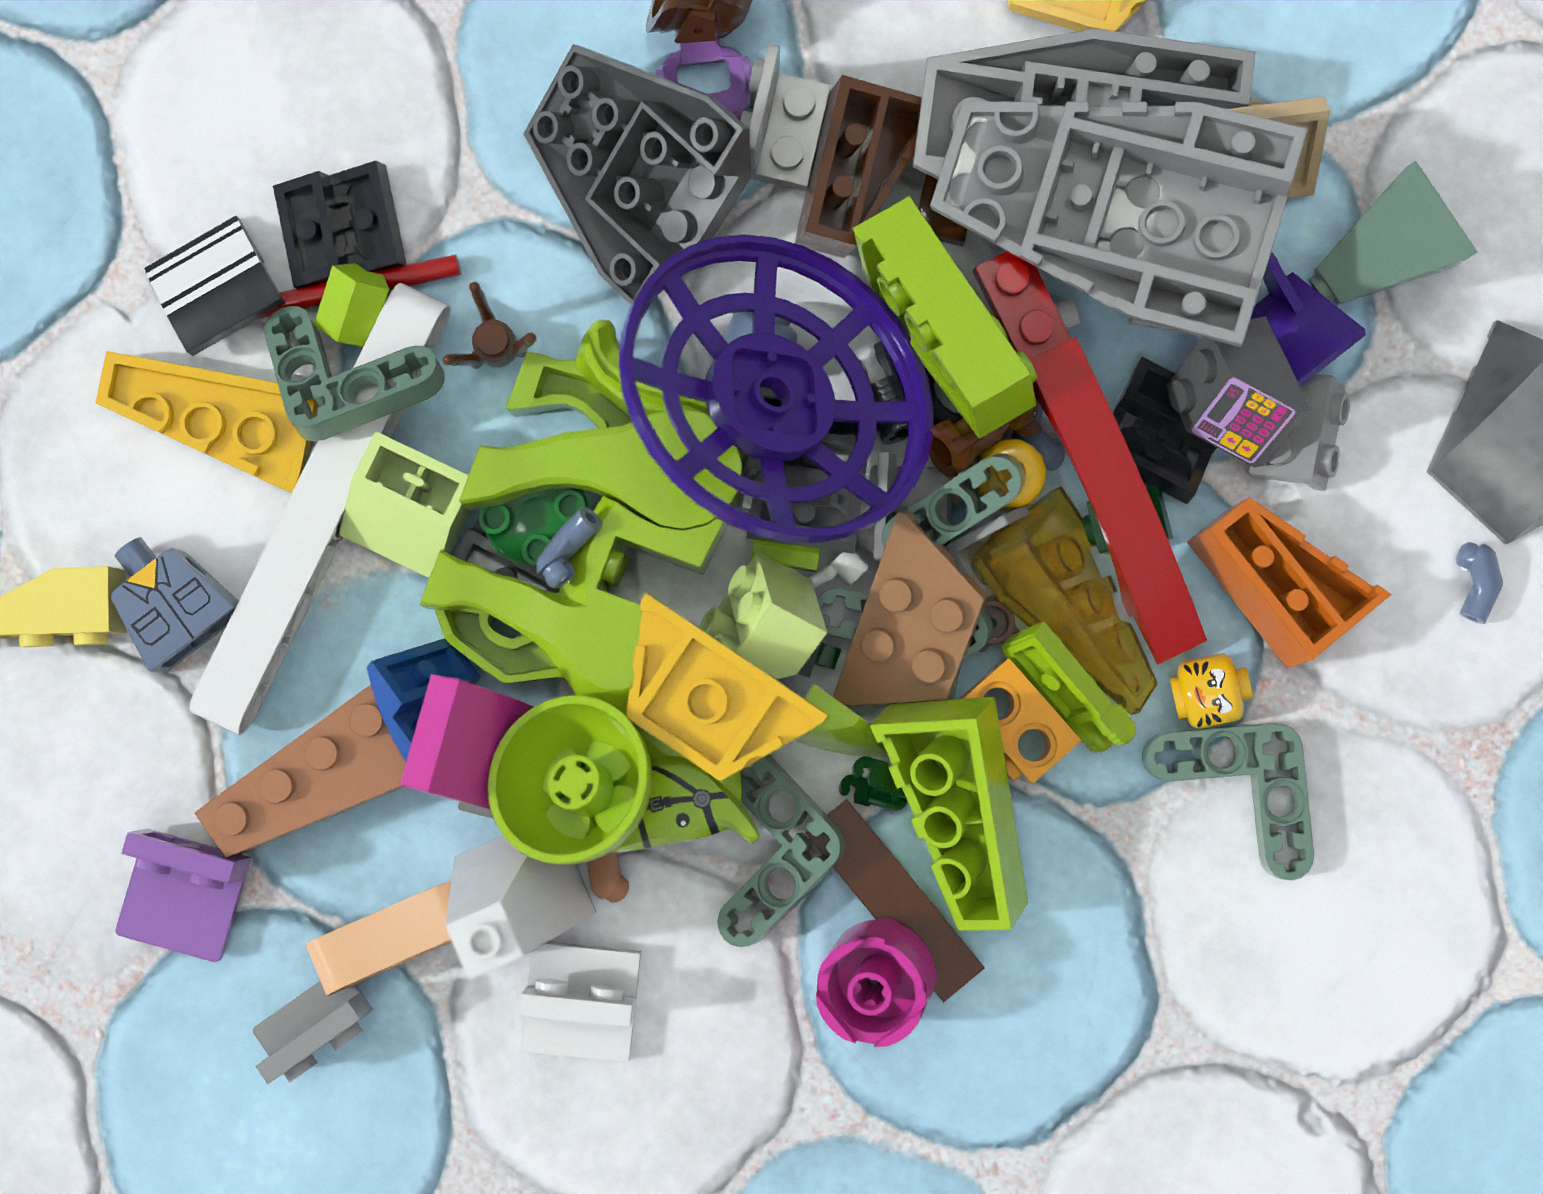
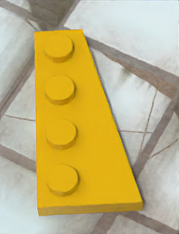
M106 351L96 404L287 492H293L308 461L312 441L302 438L287 417L278 383ZM314 398L306 400L310 405L312 418L316 417L318 414L317 409L319 408L318 403Z

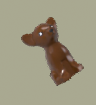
M1035 398V407L980 439L964 418L956 422L952 419H946L930 428L933 434L929 453L932 463L946 477H956L964 469L973 466V459L998 443L1008 429L1024 437L1038 434L1041 432L1042 426L1035 419L1038 414L1037 399Z

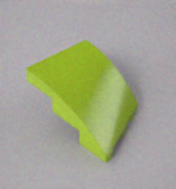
M814 684L804 699L827 713L829 717L825 723L794 741L840 754L888 757L883 743H877L869 723Z

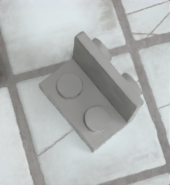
M769 43L765 60L755 58L751 72L749 91L752 92L749 108H753V112L743 110L740 119L750 132L751 179L807 191L831 85L779 73L780 45Z

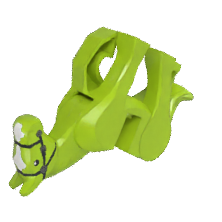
M598 320L590 325L584 334L578 348L576 360H556L540 353L527 352L506 405V409L510 414L516 417L570 408L584 414L598 429L564 432L517 446L491 447L480 445L459 502L466 509L474 510L503 505L522 496L548 489L575 488L602 495L594 510L600 518L602 526L572 556L570 564L575 571L573 578L562 586L558 593L547 592L530 583L496 574L483 566L465 562L440 550L421 598L420 606L434 609L444 638L464 656L503 684L524 683L551 678L566 679L577 696H587L602 700L614 706L626 716L629 690L633 685L634 670L632 667L635 645L638 646L642 611H640L641 605L607 593L609 585L618 587L628 562V557L624 556V552H622L623 547L631 548L704 575L726 532L728 523L691 500L670 481L649 455L632 424L622 395L618 365L620 345L616 338L615 327L609 320ZM636 381V386L649 421L662 444L677 461L688 453L689 450L682 443L670 421L663 401L662 391ZM679 396L688 423L697 438L703 441L717 429L709 414L706 402ZM733 445L718 460L743 476L740 459L746 457L747 454ZM706 468L694 477L707 491L736 509L741 498L740 491L733 489L713 476ZM494 617L523 635L511 639L499 634L493 627ZM632 722L639 731L651 756V796L646 812L637 828L625 842L611 851V853L694 841L727 829L734 831L751 845L761 838L753 818L741 801L740 771L723 781H719Z

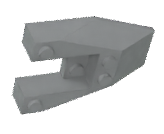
M1094 28L928 57L912 167L939 179L963 102H1038V106H1065L1066 102H1089V106H1123V102H1147V106H1175V102H1199L1224 109L1248 107L1250 104L1256 52Z

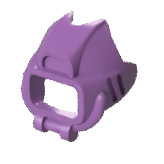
M716 39V41L680 43L681 50L671 54L664 60L661 66L656 68V75L678 83L677 72L681 67L725 62L729 67L731 86L727 90L709 93V95L719 101L737 119L748 104L751 92L749 91L751 77L750 59L730 47L721 46L719 39Z

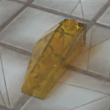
M1059 486L1028 507L1030 515L991 535L971 560L978 569L982 580L990 586L1001 604L1028 627L1044 621L1059 636L1064 646L1084 670L1094 678L1100 689L1118 705H1122L1132 716L1141 712L1158 682L1133 625L1127 621H1120L1112 597V593L1117 592L1111 575L1102 578L1089 550L1095 546H1091L1088 542L1084 530L1083 517L1062 486Z

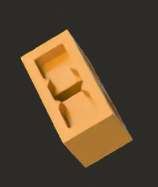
M1010 658L1000 661L958 698H983L984 694L992 688L999 689L1006 694L1009 708L1007 713L998 720L1007 775L1013 782L1021 777L1026 783L1033 784L1082 741ZM1034 729L1044 739V750L1037 759L1029 761L1020 754L1018 741L1025 731Z

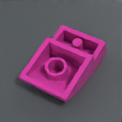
M431 674L400 786L491 810L488 797V777L495 751L503 736L515 721L534 706L459 679Z

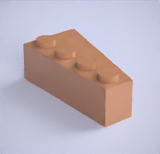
M371 684L194 812L226 858L243 854L364 803L405 788L400 786L406 761L386 727L376 703Z

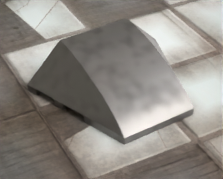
M1496 320L1493 322L1487 335L1489 339L1480 360L1473 367L1468 380L1470 382L1458 409L1452 413L1426 472L1504 544H1508L1543 525V339Z

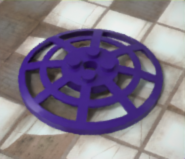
M745 234L715 237L690 245L664 261L648 277L629 307L620 335L618 365L622 395L632 424L649 455L670 481L697 505L724 522L754 535L784 542L822 543L847 538L871 528L895 510L915 487L928 461L933 434L930 431V428L933 427V401L928 376L923 363L910 343L911 338L903 324L883 299L858 276L831 258L803 245L774 237ZM734 261L756 262L754 293L726 294L707 300L699 305L682 279V276L688 272L714 263ZM780 267L794 271L819 283L839 296L853 310L832 329L825 321L807 309L788 300L775 297L777 268ZM665 290L683 319L669 338L662 358V366L659 367L633 357L641 320L653 300ZM753 312L752 333L740 336L730 343L726 342L710 321L729 313ZM775 317L782 318L799 326L814 336L818 342L807 351L794 341L775 335ZM868 325L881 340L892 359L902 383L906 401L875 402L867 374L853 350L848 346ZM692 334L696 336L714 359L707 372L706 379L678 373V364L682 350ZM833 357L838 361L846 374L856 401L835 400L832 384L823 369V366ZM636 381L662 391L663 401L670 421L682 443L689 450L688 453L677 461L662 444L649 421L636 386ZM760 387L771 389L774 395L780 399L781 407L768 404L760 394ZM679 396L706 402L709 414L717 429L703 441L697 438L688 423ZM833 421L858 423L855 444L846 462L841 460L821 442L830 430ZM877 423H908V442L903 464L894 483L885 492L859 474V472L865 466L873 449ZM734 445L744 453L760 459L763 484L739 475L722 464L718 458ZM805 455L829 476L827 479L813 485L787 488L783 462L792 461ZM706 468L713 476L733 489L754 498L766 500L772 522L764 521L735 509L707 491L694 477ZM844 488L871 507L860 516L837 526L796 527L790 504L817 501Z

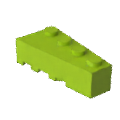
M910 196L853 228L868 286L883 299L901 321L911 338L910 343L923 365L979 439L1036 406L1033 382L1037 381V374L1031 361L1022 351L1016 353L1009 343L1007 335L998 319L994 315H990Z

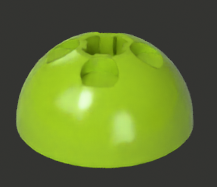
M576 695L545 701L533 707L516 720L503 736L495 751L488 777V797L491 812L499 830L507 841L517 850L533 859L560 865L589 862L619 847L629 838L642 820L648 807L652 789V768L645 742L633 723L614 706L602 700Z

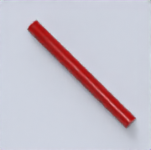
M457 254L373 273L384 275L390 291L398 283L413 286L461 275V268ZM327 282L280 292L286 303L259 319L270 317L274 312L283 307L298 306L307 309L320 306Z

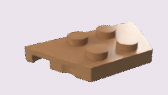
M905 509L897 512L833 698L845 706L947 700L954 689L988 596L971 576L963 574L958 569L955 559L941 544L937 546L915 522L917 518Z

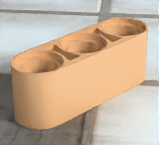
M451 881L430 888L308 942L306 947L325 995L329 996L452 943L445 926Z

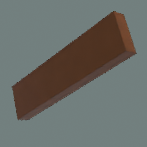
M846 798L827 814L840 828L846 841L845 855L834 869L876 920L881 917L896 919L901 925L909 928L922 939L932 955L935 969L937 970V980L933 991L944 1003L985 969V967ZM807 830L805 834L822 855L828 858L830 853L827 851L826 845L830 841L829 836L825 834L816 837Z

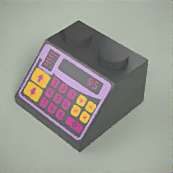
M1266 316L1250 319L1242 347L1201 337L1166 386L1169 391L1170 403L1173 409L1179 413L1187 432L1254 468L1264 466L1311 410Z

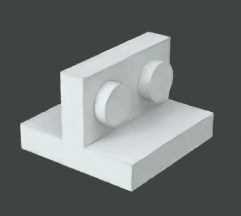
M547 942L533 950L530 957L528 985L520 994L518 1016L524 1017L520 1052L629 1063L641 951Z

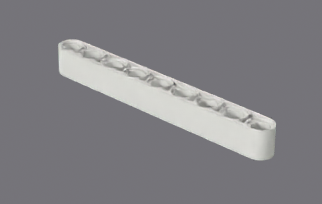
M398 283L388 296L353 368L415 345L425 346L434 352L447 325L451 310L450 305L403 283ZM421 369L413 372L414 378L421 376ZM393 379L387 380L391 388L396 387ZM367 385L360 388L355 393L353 401L365 402L370 400L377 393L379 386ZM406 408L328 439L317 441L195 689L190 702L191 713L238 735L244 734L249 728L343 539L339 532L350 483L375 431L392 438Z

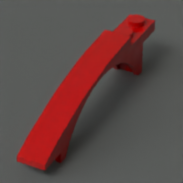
M1009 251L975 266L973 273L994 316L1002 325L1009 343L1016 353L1022 351L1029 358L1036 371L1037 381L1033 382L1035 398L1052 424L1082 483L1113 562L1122 604L1128 616L1134 617L1156 664H1161L1206 642L1207 638L1182 573L1118 423L1077 337L1071 339L1036 266Z

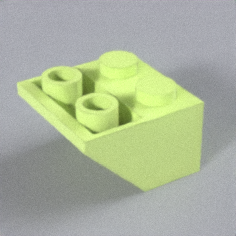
M375 431L351 480L339 535L429 578L439 551L443 550L451 554L472 511L466 509L459 502L468 475Z
M758 551L747 567L743 565L737 569L729 583L728 594L718 608L713 607L706 613L699 627L776 680L797 675L827 634L811 579Z

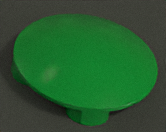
M575 488L548 489L522 496L503 505L481 508L478 521L487 539L491 540L489 543L502 557L519 565L536 566L537 558L556 532L581 507L588 508L584 490Z

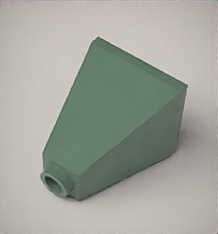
M1414 161L1398 175L1315 268L1314 272L1316 275L1310 278L1309 282L1315 290L1330 302L1334 301L1336 305H1340L1453 268L1476 254L1477 250L1419 164Z

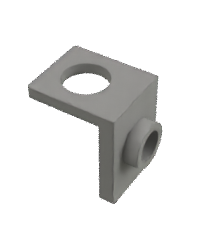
M1026 506L1019 507L1001 516H998L995 511L968 528L970 533L946 545L965 575L971 576L988 595L987 597L1003 590L1005 587L981 541L1030 515ZM971 559L976 561L981 567L985 576V584L976 578L971 567Z

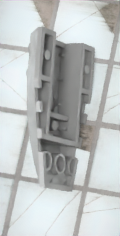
M963 102L930 207L937 213L1129 318L1242 347L1308 129L1199 102H1175V106H1147V102H1123V106H1089V102H1066L1065 106H1038V102Z

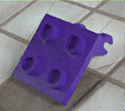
M1271 252L1263 277L1268 295L1255 304L1251 319L1266 316L1301 387L1366 336L1365 328L1294 272L1286 276L1276 256Z

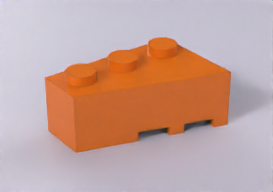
M1248 497L1223 512L1188 540L1187 543L1288 669L1315 659L1392 594L1379 585H1370L1347 569L1349 566L1337 556L1329 557L1304 540L1306 535Z

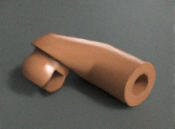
M610 852L598 859L587 862L591 890L598 898L606 899L611 903L621 901L629 891V881L621 874L618 857L622 852Z

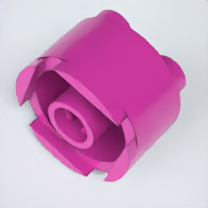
M881 917L877 920L858 923L839 937L820 966L817 975V1007L825 1023L842 1039L852 1043L860 1041L875 1044L873 1047L893 1045L906 1038L915 1029L932 996L937 980V970L935 969L932 955L922 939L912 930L901 925L896 919ZM869 979L872 980V981H873V980H877V981H879V982H877L876 984L873 985V984L869 981Z

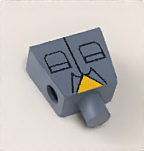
M139 537L128 542L115 553V558L130 578L112 591L110 594L111 600L145 666L150 672L167 673L226 628L239 600L186 552L170 548L156 557L143 538Z

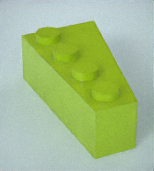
M995 697L891 703L870 724L877 743L882 742L891 761L888 769L896 787H902L914 815L910 820L918 839L924 838L934 861L931 865L932 871L958 931L1012 930L1028 904V897Z

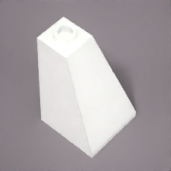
M504 836L454 856L445 926L468 980L527 955L597 912L577 864H551L533 859L517 850Z

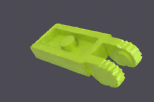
M1044 621L1010 635L1001 646V651L1004 655L1010 658L1091 752H1103L1112 747L1111 744H1117V746L1125 745L1134 740L1136 728L1134 726L1135 722L1131 719L1132 717L1127 715L1128 712L1122 705L1112 704L1110 699L1097 685L1094 678L1084 670L1064 646L1059 636Z

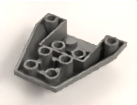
M573 44L523 133L599 275L630 305L648 277L669 257L690 245L714 238L751 179L749 129L713 96L580 45Z

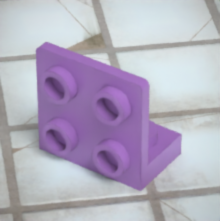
M152 829L127 832L121 854L134 857L136 861L115 929L116 934L207 961H220L224 955L252 857L239 854L226 858L217 847Z

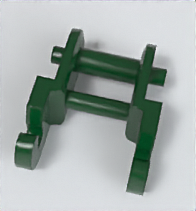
M868 756L857 759L853 764L852 774L845 776L839 784V792L842 796H847L850 792V786H854V803L869 807L872 804L888 810L899 811L908 802L902 787L897 788L888 769L889 763ZM863 768H867L869 771L867 778L861 777L864 773Z

